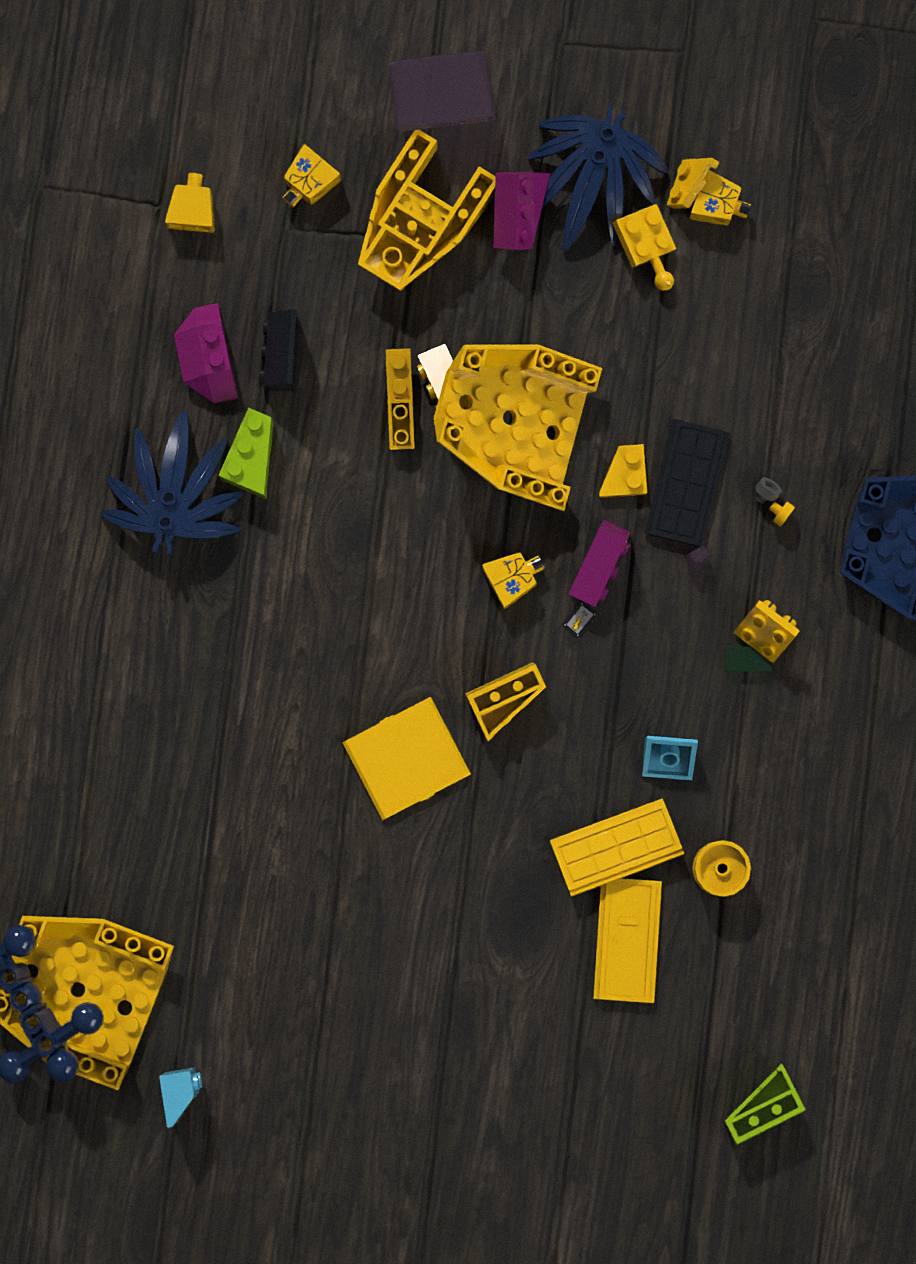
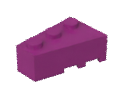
M496 173L493 248L511 250L532 249L550 173Z
M603 520L569 595L596 607L598 601L604 602L609 588L605 587L608 579L614 580L620 568L616 565L619 556L625 557L631 545L626 543L631 533L630 531Z

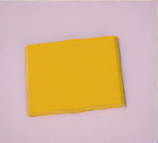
M431 697L394 716L384 718L379 724L343 742L382 820L419 801L428 800L436 792L471 775Z

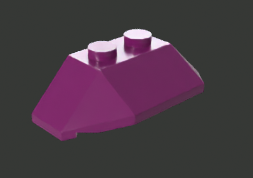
M219 304L194 308L174 334L183 382L214 404L238 399Z

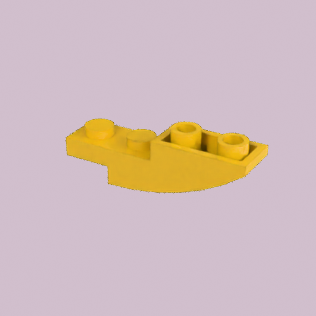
M386 349L390 450L415 449L410 349Z

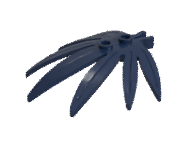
M612 105L608 106L606 118L603 122L581 115L558 116L540 122L539 128L577 132L556 137L541 145L528 156V160L531 161L562 152L577 144H582L550 176L542 207L545 206L565 186L585 160L586 163L578 177L568 208L563 238L564 252L568 250L593 207L605 169H608L606 187L607 219L613 247L617 244L618 235L612 223L622 218L623 181L619 159H623L632 180L651 206L655 204L653 190L649 178L635 154L655 170L664 175L669 174L666 164L652 146L634 133L620 128V123L626 115L625 110H622L620 116L616 117L614 124L610 125L613 117L611 114L613 111Z
M182 411L171 431L165 448L161 467L160 490L157 491L151 454L141 430L136 428L134 435L136 468L141 486L149 503L145 505L127 485L109 476L107 477V482L115 495L129 509L137 513L138 516L126 511L113 509L103 510L100 512V515L109 522L124 529L155 534L157 541L154 543L152 552L159 554V547L163 545L165 535L166 554L173 555V546L171 544L175 536L208 539L239 533V527L228 523L214 521L196 522L227 509L243 496L241 492L218 495L202 502L192 510L188 509L216 471L225 452L228 440L223 438L203 457L192 473L184 492L181 493L189 446L187 412Z

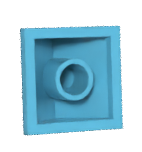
M646 736L642 776L692 780L698 740Z

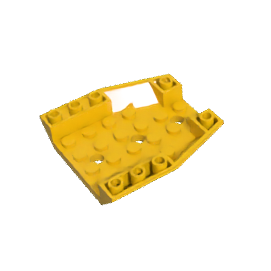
M463 345L446 371L433 418L437 442L497 489L565 511L571 488L563 485L586 395L587 393L596 392L602 368L541 345ZM463 395L469 401L467 409H462L459 404L460 397ZM506 411H509L513 418L509 425L503 420V415ZM549 426L555 429L556 434L553 440L547 437L546 432Z
M22 916L19 925L29 927L34 932L36 944L29 955L25 957L12 956L15 963L22 962L27 966L33 964L38 968V975L31 983L36 984L40 989L42 995L41 1003H47L46 1007L54 1013L60 1026L69 1022L72 1011L84 1002L97 1004L103 1012V1025L96 1033L91 1035L78 1033L67 1041L64 1049L72 1051L78 1059L79 1067L76 1075L119 1090L132 1063L165 978L174 946L105 919ZM76 982H80L85 986V993L81 997H76L72 993V986ZM0 986V1024L29 1048L32 1044L22 1028L21 1019L18 1018L21 1013L16 1012L12 1008L9 1000L10 993L5 994V989ZM123 1000L129 1001L132 1005V1011L129 1015H123L119 1011V1004ZM49 1056L42 1057L41 1059L47 1063Z

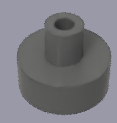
M761 478L755 487L759 494L756 499L762 504H765L767 500L776 501L782 493L780 486L768 478Z

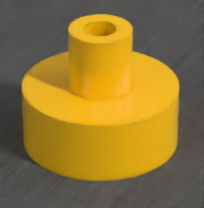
M774 501L769 508L770 511L776 514L773 522L781 527L795 506L787 501L782 507Z

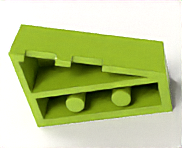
M248 408L218 475L222 481L264 499L267 498L274 423L270 416Z

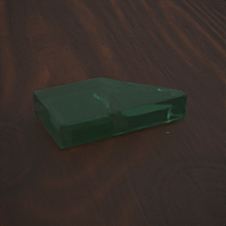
M725 647V672H772V667L752 647Z

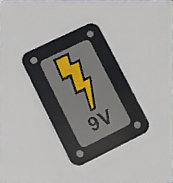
M580 601L562 623V626L575 637L580 638L598 616V613L586 603Z

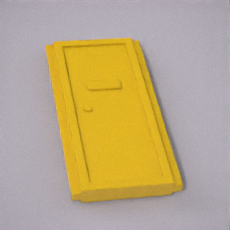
M663 798L550 840L571 897L684 855Z
M620 878L601 886L593 999L654 1003L662 881Z

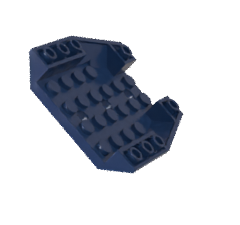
M916 476L866 478L854 509L845 542L840 574L905 618L916 621ZM868 530H878L880 540L878 542L870 541L867 537Z

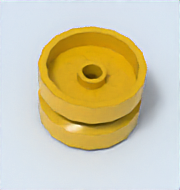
M723 840L708 843L699 849L694 857L692 866L694 880L698 886L710 895L723 897L736 894L743 889L749 880L751 871L749 857L745 851L735 843ZM719 864L726 865L727 869L724 870L725 873L718 872L717 868Z

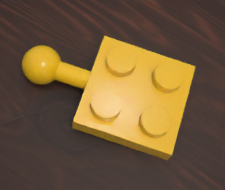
M657 204L614 221L612 224L631 267L634 268L650 261L656 273L655 286L661 291L671 289L674 285V277L671 273L665 271L659 257L674 251L676 247Z

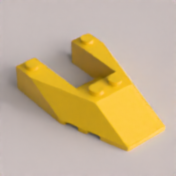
M417 128L376 190L358 262L360 267L399 291L458 245L495 195L496 176L480 166L453 207L417 186L415 183L437 150V140Z

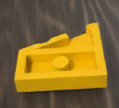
M713 158L683 159L678 168L675 183L670 190L667 205L673 209L690 208L697 194L707 183L703 180L704 176L711 167L716 169L719 162Z
M644 444L618 447L599 492V498L647 495Z

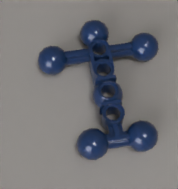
M15 925L5 933L3 944L0 945V986L5 989V994L10 993L9 1000L12 1008L16 1012L21 1013L18 1018L21 1019L22 1028L32 1046L23 1052L9 1051L3 1054L0 1058V1077L6 1082L18 1083L27 1076L32 1063L42 1057L49 1056L46 1063L48 1074L56 1081L66 1082L75 1076L79 1067L75 1054L64 1049L67 1041L78 1033L84 1035L96 1033L103 1025L104 1015L97 1004L84 1002L72 1011L71 1020L60 1026L54 1013L46 1007L47 1003H41V991L36 984L31 983L34 979L30 977V970L27 965L22 962L15 963L12 956L25 957L29 955L36 944L35 934L29 927Z

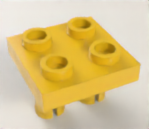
M759 600L734 631V634L774 663L797 636L799 630L796 628V621L794 619L789 623L790 616L781 617L776 613V606L774 604L769 608L770 601L765 600L761 602Z

